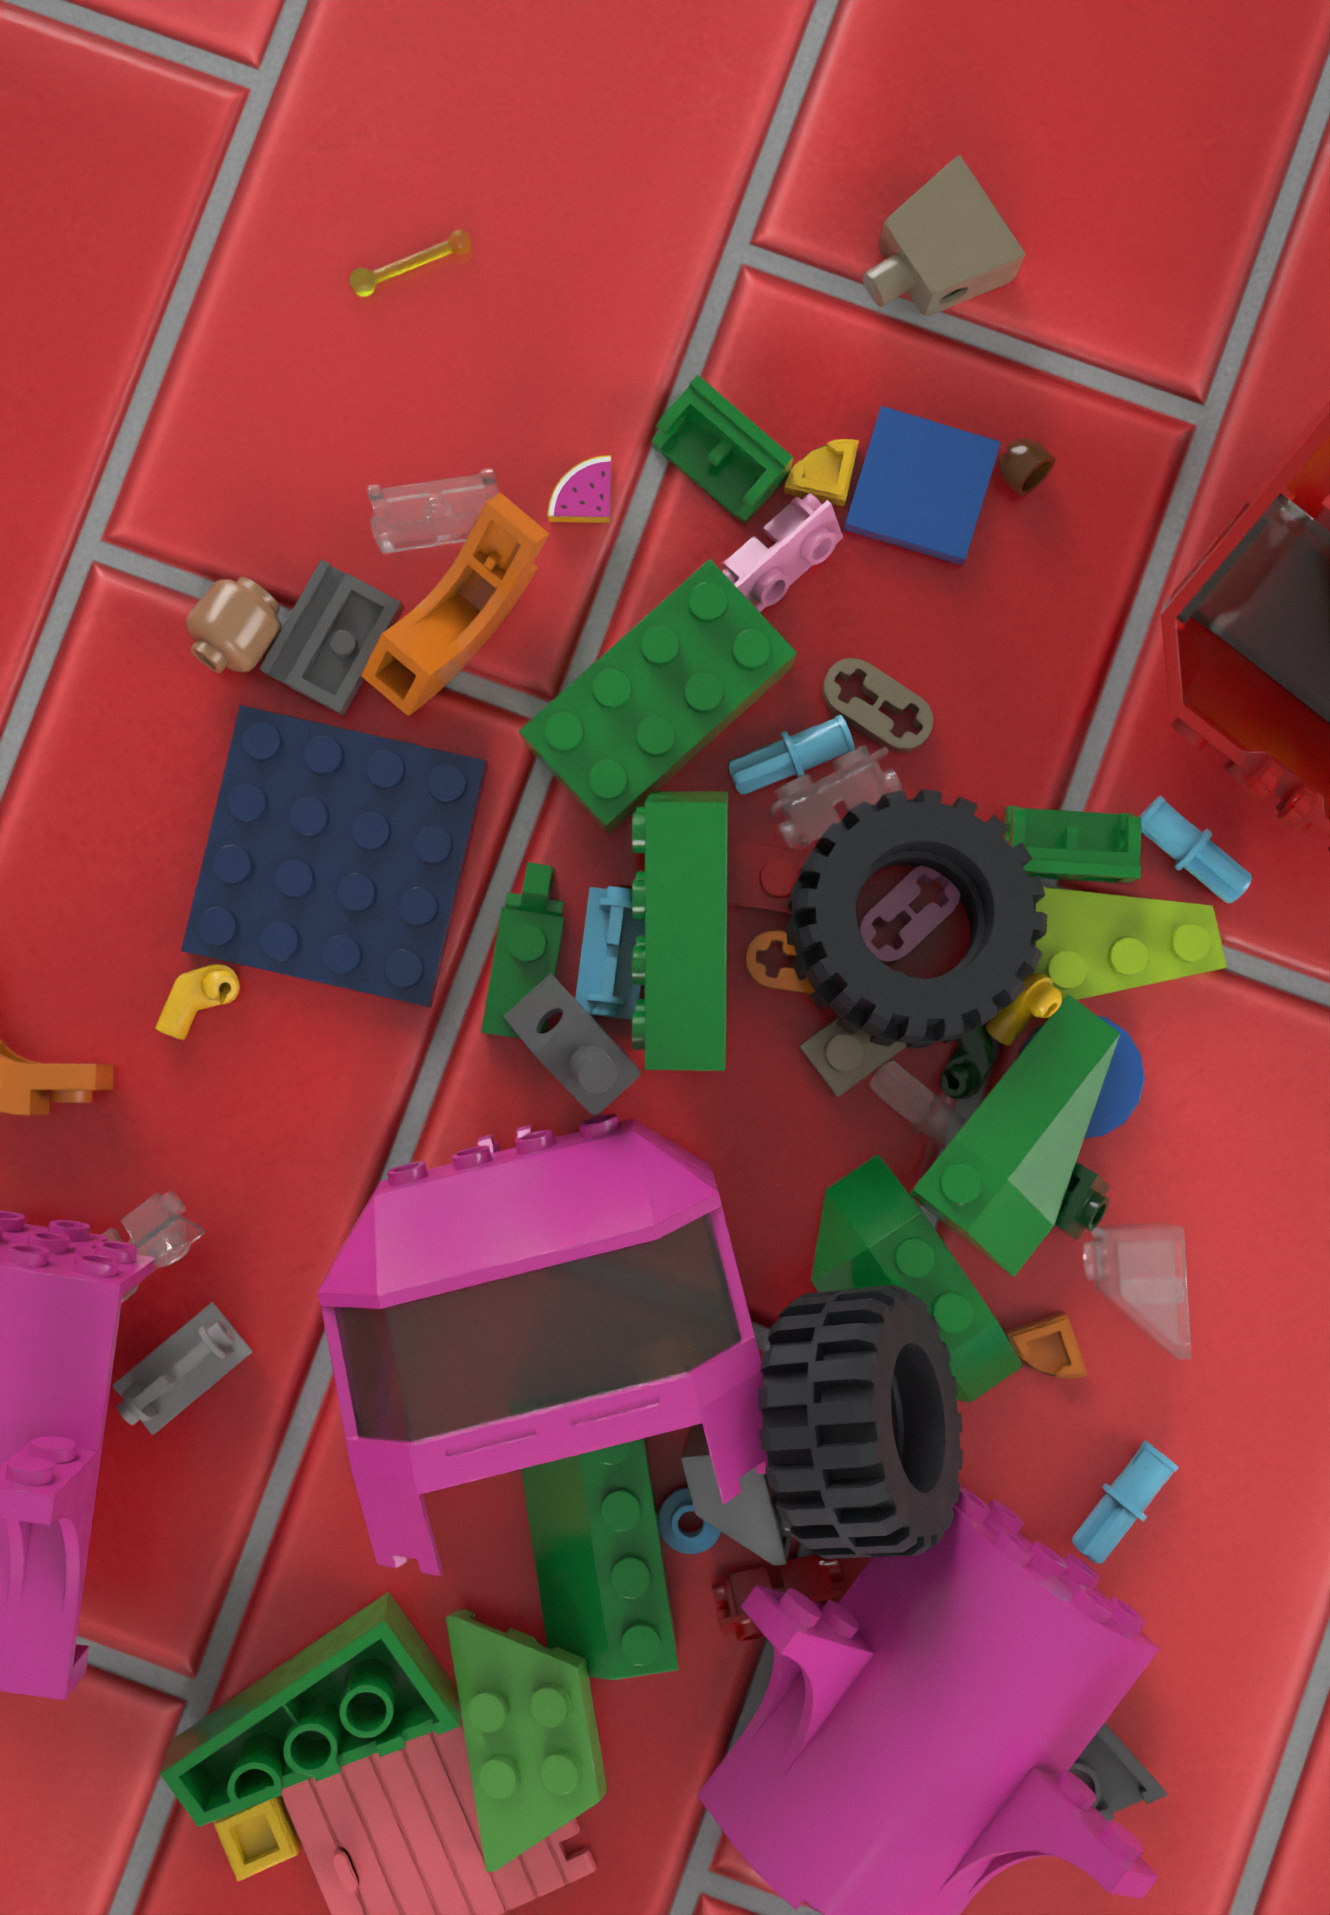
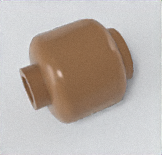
M240 577L237 582L229 579L216 581L186 618V629L195 641L190 651L202 664L216 673H221L225 667L236 672H250L272 647L282 629L277 617L280 611L278 603L261 586L245 577Z

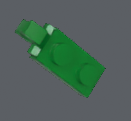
M527 862L522 895L507 892L505 908H501L481 1033L521 1039L504 1018V1015L548 974L552 973L556 978L566 919L562 917L564 901L550 899L555 871L553 866ZM549 1019L542 1026L540 1034L547 1033Z

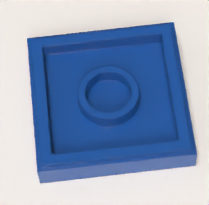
M881 406L843 530L963 565L1001 442Z

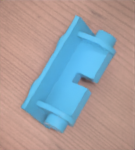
M609 886L607 889L589 888L575 999L590 1015L632 1020L633 1011H636V999L640 997L641 985H633L632 952L633 945H636V936L645 935V919H633L632 889Z

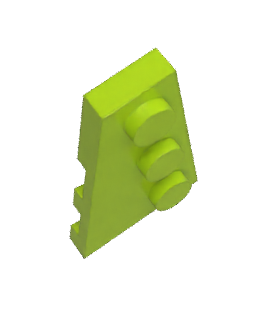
M1043 887L1045 896L1036 903V912L1047 914V931L1045 936L1036 941L1035 947L1042 952V955L1033 973H1041L1051 978L1052 986L1061 992L1062 1001L1068 994L1075 1000L1227 968L1212 905Z

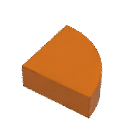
M1060 1312L1004 1331L1017 1356L1035 1370L1062 1379L1088 1376L1066 1313Z

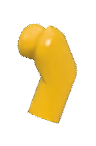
M212 964L180 975L173 985L155 1029L172 1037L185 1040L197 1011L221 1004H228L237 997L240 983L235 972L228 966Z

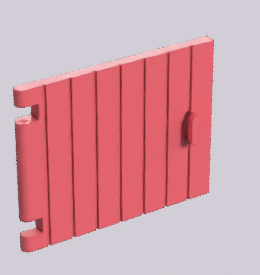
M461 1710L460 1727L439 1735L432 1731L406 1741V1747L382 1757L375 1753L342 1766L341 1772L317 1782L315 1777L284 1788L281 1794L331 1915H501L507 1910H512L534 1900L538 1896H543L565 1886L567 1883L583 1878L597 1869L588 1847L568 1856L566 1854L562 1841L573 1837L581 1830L576 1818H574L497 1871L486 1872ZM344 1849H346V1850L348 1851V1853H349V1855H350V1857H351V1860H352V1862H353V1864H354V1867H355V1869H356V1872H357V1874H358V1876H359V1880H357V1878H356V1875H355V1873H354V1871H353V1868H352V1866H351V1863H350V1861H349V1859H348V1856L346 1855Z

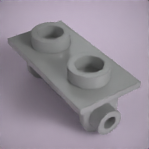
M212 1302L112 1385L124 1399L117 1405V1409L129 1424L134 1425L141 1420L150 1433L154 1435L250 1355L253 1350L214 1302Z

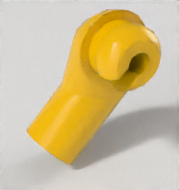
M1032 973L1024 979L1025 989L1013 1003L998 1012L997 1016L986 1024L985 1028L992 1037L1005 1045L1011 1046L1033 1016L1048 1018L1059 1009L1062 1003L1061 992L1052 986V979L1046 975Z

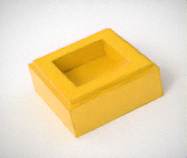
M281 1796L213 1821L237 1881H241L298 1855L302 1847Z

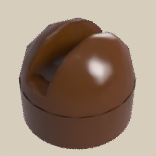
M1021 438L1010 443L1007 447L1008 453H1003L1000 456V474L1019 496H1023L1034 490L1048 476L1056 459L1040 443L1031 439Z

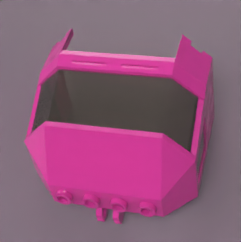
M605 1114L580 1122L579 1132L555 1137L553 1130L534 1132L532 1125L517 1128L515 1148L501 1151L498 1142L495 1141L493 1134L479 1137L477 1147L468 1148L451 1156V1164L427 1169L426 1163L419 1161L395 1167L387 1172L388 1179L380 1181L335 1256L318 1291L352 1475L377 1565L397 1568L407 1562L406 1558L418 1560L421 1573L441 1576L442 1565L422 1494L698 1424H703L723 1505L742 1492L739 1481L740 1477L755 1468L756 1473L766 1474L765 1469L768 1467L766 1451L761 1450L759 1429H763L762 1410L758 1409V1389L763 1388L764 1374L760 1371L761 1359L719 1192L709 1163L633 1118L618 1121L617 1114Z

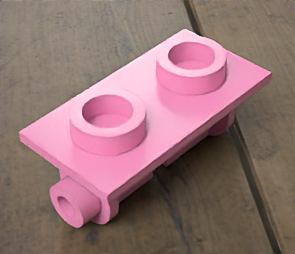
M808 494L804 499L795 497L787 507L763 527L766 535L775 542L772 547L768 549L753 536L732 556L721 563L722 572L759 612L782 599L794 581L812 565L823 562L832 553L835 545L843 539L832 504L828 500L821 504L812 494Z

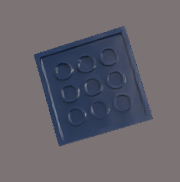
M240 705L181 951L431 1008L486 776L487 761Z

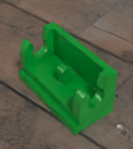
M698 374L656 424L660 431L652 439V446L744 526L785 482L790 474L793 456Z
M1018 806L1005 807L1004 823L1009 828L1003 833V838L1012 848L1021 842L1026 847L1032 857V860L1024 866L1028 878L1039 876L1041 879L1113 884H1128L1141 878L1142 825L1140 816H1133V814L1129 813L1111 814L1020 808Z

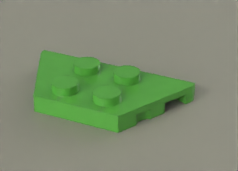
M458 1609L446 1617L485 1868L486 1872L497 1871L600 1802L608 1790L586 1658L559 1647L546 1648L540 1645L534 1637L512 1628L507 1632H502L473 1620L475 1613L466 1609Z

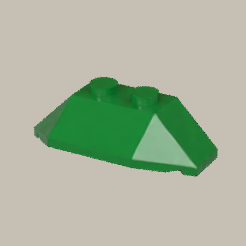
M879 1154L874 1155L825 1189L811 1274V1282L818 1292L896 1285L922 1299L928 1306L927 1313L935 1317L940 1327L939 1336L941 1341L947 1344L951 1357L949 1362L952 1376L956 1377L958 1388L956 1400L974 1401L1023 1367L995 1316L923 1211Z

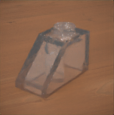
M1171 1223L1098 1225L1092 1230L1093 1241L1085 1242L1084 1267L1087 1279L1089 1281L1095 1280V1289L1162 1351L1178 1360L1191 1359L1184 1227Z

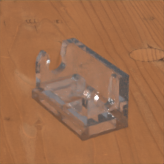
M494 468L481 469V474L387 488H382L381 484L368 485L367 494L371 500L374 518H370L372 535L382 554L465 542L485 502L499 493L497 475Z

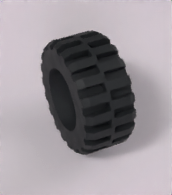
M921 789L914 799H906V794L902 790L883 794L878 802L872 806L864 801L848 810L838 824L833 823L820 837L801 867L799 877L791 889L787 907L792 910L791 919L786 924L787 944L795 946L797 957L793 960L792 965L798 979L807 978L815 990L809 996L821 1011L827 1006L840 1016L836 1024L849 1033L854 1034L860 1029L871 1034L870 1042L887 1047L895 1042L906 1043L908 1049L927 1048L935 1042L943 1041L948 1043L963 1037L997 1016L998 1012L1014 1002L1025 989L1024 979L1035 972L1042 952L1035 945L1036 941L1046 935L1047 914L1036 912V903L1045 896L1041 877L1028 878L1024 870V866L1032 860L1031 855L1022 842L1013 848L1001 835L1009 827L996 815H993L987 823L974 816L977 804L960 796L952 806L942 804L941 791ZM922 865L945 876L958 889L969 920L970 940L965 956L954 969L931 979L910 977L889 968L871 952L858 927L856 902L865 882L879 870L890 866L919 867Z
M885 1285L803 1294L800 1298L791 1302L779 1314V1320L772 1325L768 1335L770 1348L763 1353L760 1369L764 1374L763 1388L758 1389V1409L762 1410L763 1429H759L761 1450H765L768 1467L765 1469L769 1487L776 1491L778 1497L776 1507L782 1520L791 1525L790 1533L807 1549L826 1559L920 1555L923 1552H927L944 1537V1531L950 1527L954 1517L952 1506L958 1502L961 1487L958 1482L959 1470L962 1469L963 1450L960 1449L962 1419L961 1413H958L956 1396L958 1395L956 1377L952 1376L949 1365L951 1357L947 1344L941 1341L939 1336L940 1327L935 1317L927 1313L928 1306L922 1299L900 1286Z

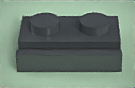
M321 559L259 669L269 677L275 678L291 689L344 717L365 680L361 677V674L381 633L397 623L405 608L400 601L348 573L345 574Z

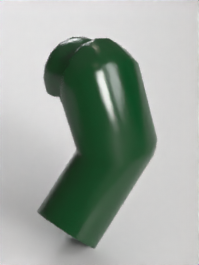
M983 1025L963 1037L955 1039L957 1046L945 1069L942 1071L939 1080L942 1091L949 1098L956 1100L969 1099L976 1095L983 1086L995 1061V1052Z

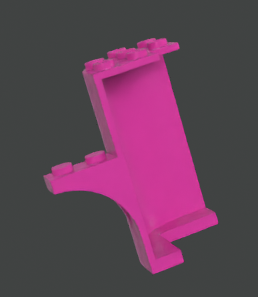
M0 1211V1691L66 1700L86 1673L89 1646L76 1644L122 1295L153 1272L155 1258L136 1255L137 1246L133 1244L107 1241L108 1237L105 1235L89 1233L90 1225L83 1222L54 1220L49 1222V1227L24 1224L25 1216L23 1214Z
M961 1486L958 1502L952 1506L954 1517L951 1525L944 1531V1537L937 1544L920 1555L872 1557L839 1603L828 1600L823 1605L811 1601L794 1589H788L786 1593L763 1586H755L741 1605V1608L774 1646V1663L771 1679L754 1717L697 1796L747 1863L795 1910L804 1901L811 1909L821 1912L822 1915H960L977 1892L994 1876L1019 1862L1045 1856H1056L1077 1866L1094 1878L1109 1894L1141 1899L1146 1895L1159 1876L1140 1857L1144 1852L1143 1846L1122 1825L1114 1821L1108 1822L1093 1806V1803L1096 1801L1093 1791L1080 1778L1068 1770L1160 1648L1141 1631L1146 1622L1132 1607L1114 1596L1109 1600L1095 1586L1100 1578L1086 1563L1070 1553L1062 1559L1053 1550L1039 1541H1035L1032 1544L1020 1532L1024 1522L1011 1509L995 1499H992L986 1505L978 1496Z

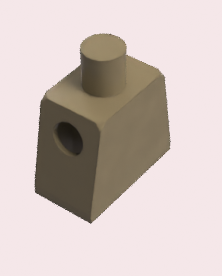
M961 155L951 160L883 223L878 247L885 260L863 273L862 278L868 294L879 307H883L907 292L920 313L924 316H931L1008 284L1016 278L1026 253Z

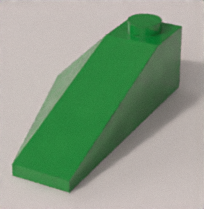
M1069 994L1062 1001L1059 1009L1050 1016L910 1193L914 1200L1012 1278L1015 1277L1055 1225L1120 1036L1118 1031Z

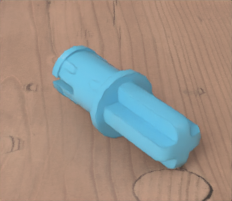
M840 714L835 716L834 719L789 736L787 731L781 732V740L732 759L728 763V769L736 790L741 795H746L793 775H796L798 780L805 778V770L846 753H853L856 749L845 719Z
M1161 795L1140 815L1142 833L1176 861L1173 868L1177 871L1184 867L1226 903L1234 902L1247 890L1252 880L1251 874L1210 840L1212 836L1210 830L1206 829L1201 832L1170 806Z
M1144 1440L1141 1448L1113 1484L1109 1486L1105 1483L1101 1487L1107 1493L1073 1535L1072 1543L1075 1548L1092 1562L1097 1564L1103 1563L1136 1519L1139 1518L1143 1522L1145 1521L1147 1516L1143 1511L1179 1467Z

